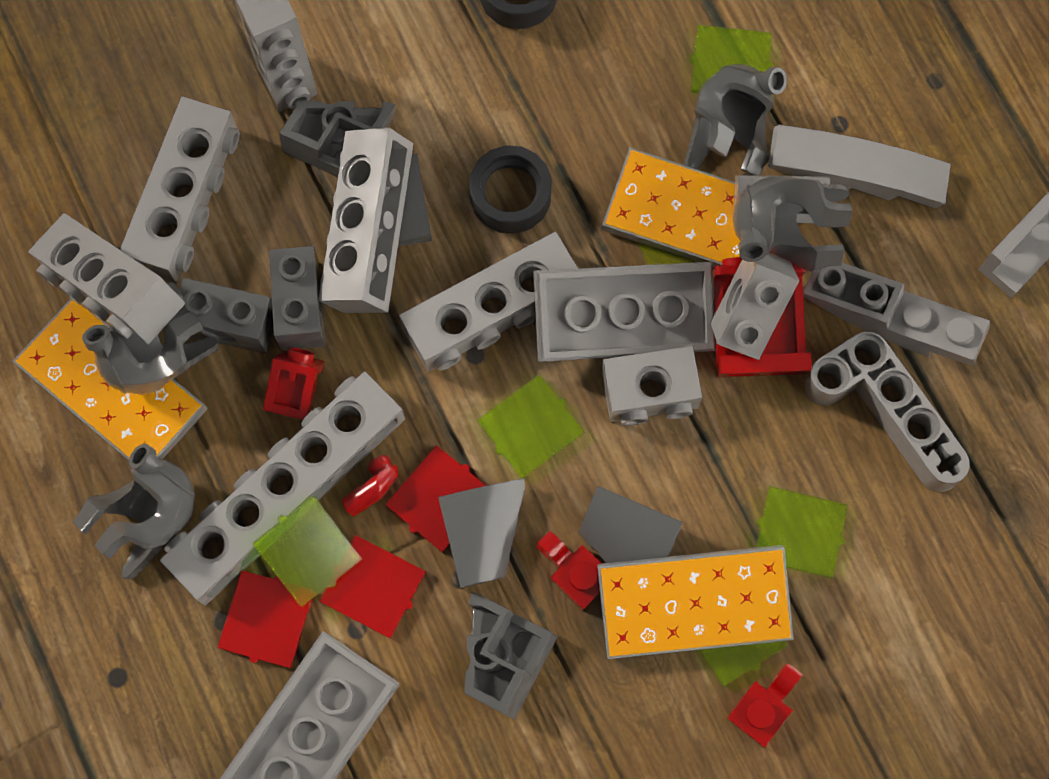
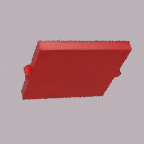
M436 445L385 506L409 525L411 534H420L443 554L450 543L438 497L486 485L469 472V465H460Z
M355 535L340 564L336 563L333 565L335 573L319 602L391 639L405 611L413 608L411 600L426 571Z
M242 570L217 648L249 657V660L254 664L261 660L292 669L315 591L284 582L281 576H275L272 579Z

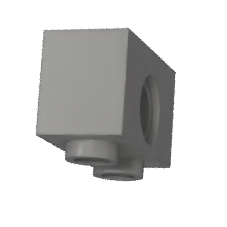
M771 253L755 262H747L742 259L711 321L718 345L759 360L799 283L798 276L790 261Z
M693 346L603 359L601 372L610 422L621 421L623 426H633L647 422L648 416L666 414L667 419H679L692 415L693 409L699 408L702 393ZM647 380L657 381L663 387L664 393L658 397H649L641 391L640 384Z

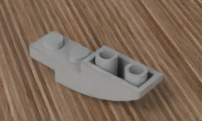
M842 263L841 266H828L814 270L803 291V297L819 307L867 332L876 333L887 341L930 357L932 352L970 366L974 365L990 328V320L904 291L903 283Z

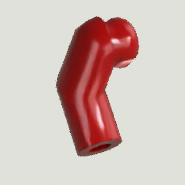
M380 455L370 461L368 471L373 477L342 498L344 508L352 517H356L382 499L397 480L398 467L392 464L390 457L387 455Z

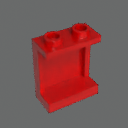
M741 257L722 259V266H715L713 269L714 315L742 261ZM791 262L798 276L799 283L759 360L718 345L716 341V378L804 375L812 370L811 352L806 353L803 274L806 270Z

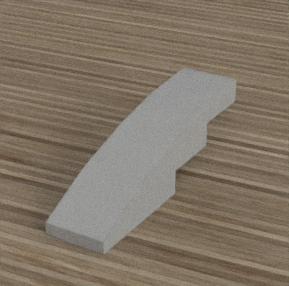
M785 125L774 127L768 168L792 176L829 177L830 184L844 185L848 190L853 188L886 200L900 196L932 208L940 207L946 203L951 165L950 163L870 140Z

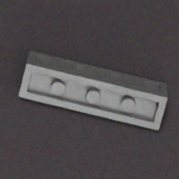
M1049 192L990 253L978 269L1010 298L1049 259Z

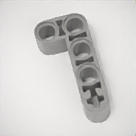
M873 332L859 333L814 363L804 382L807 396L819 405H830L856 390L920 481L928 489L935 492H945L953 488L967 475L970 468L967 453L890 346L880 335ZM857 349L868 351L874 358V364L864 365L856 359L854 351ZM822 372L832 374L838 382V387L835 389L823 387L818 381L817 374ZM890 385L894 387L900 394V401L891 402L886 400L881 393V386ZM907 423H920L926 430V439L914 438L908 431ZM935 443L938 448L936 450L933 449L926 455L924 452ZM947 462L951 470L941 474L936 466Z

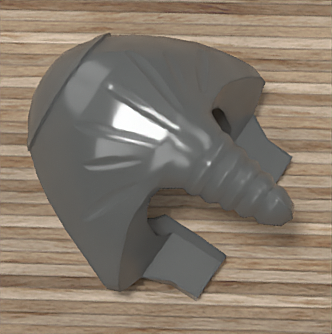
M732 64L721 67L719 71L708 78L698 93L694 109L696 116L684 165L698 169L700 163L704 161V157L708 155L710 150L725 157L734 138L748 148L741 170L748 175H761L770 156L766 147L765 137L766 114L773 108L774 94H781L786 88L787 75L785 71L779 67H770L766 71H759L750 65Z
M770 176L758 180L748 189L742 191L733 209V227L740 240L738 245L740 257L744 261L755 262L771 253L787 259L807 271H814L828 266H841L844 245L812 246L800 233L796 219L797 214L806 209L817 226H849L852 214L851 204L834 203L835 201L839 202L846 199L850 194L848 189L844 185L822 184L819 180L803 177Z
M169 283L168 285L173 289V291L181 299H183V296L177 288V286L175 285V283ZM193 311L174 319L165 326L164 346L160 343L158 335L148 345L134 334L126 339L111 326L108 328L105 325L92 326L82 336L86 348L95 354V363L101 377L109 386L124 394L144 395L153 393L189 369L191 365H195L197 361H201L204 357L215 353L219 347V340L215 337L184 344L191 335L203 330L200 321Z
M145 443L137 446L129 457L133 481L113 492L88 497L80 513L73 520V523L84 534H87L101 515L105 513L125 515L140 522L137 524L123 521L112 523L95 544L98 550L110 559L126 543L132 542L135 544V548L131 551V556L128 557L121 573L122 578L128 580L136 578L139 572H142L144 567L148 565L149 561L153 560L154 556L163 550L168 542L186 527L194 511V497L196 496L189 476L172 462L158 458L156 450Z

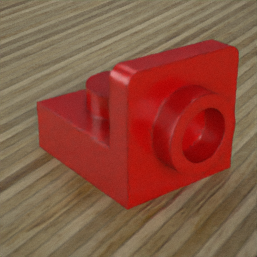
M289 347L288 352L282 351L272 360L263 410L304 420L311 412L318 375L323 371L325 361L314 358V352L297 347Z

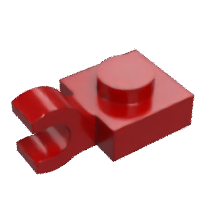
M549 531L537 543L536 548L558 568L550 577V580L583 611L600 593L597 564L602 563L583 545L572 554L565 544L553 532Z
M787 663L781 668L767 689L754 681L726 719L762 748H766L793 712L782 701L803 674Z

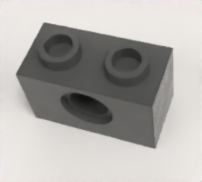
M314 246L269 250L274 336L281 350H288L289 347L303 349L326 347L323 303L318 301L321 280L320 262Z
M183 278L179 291L183 296L182 300L185 304L171 321L193 311L200 321L203 330L190 337L201 340L215 337L219 340V344L264 354L267 353L274 328L271 297Z

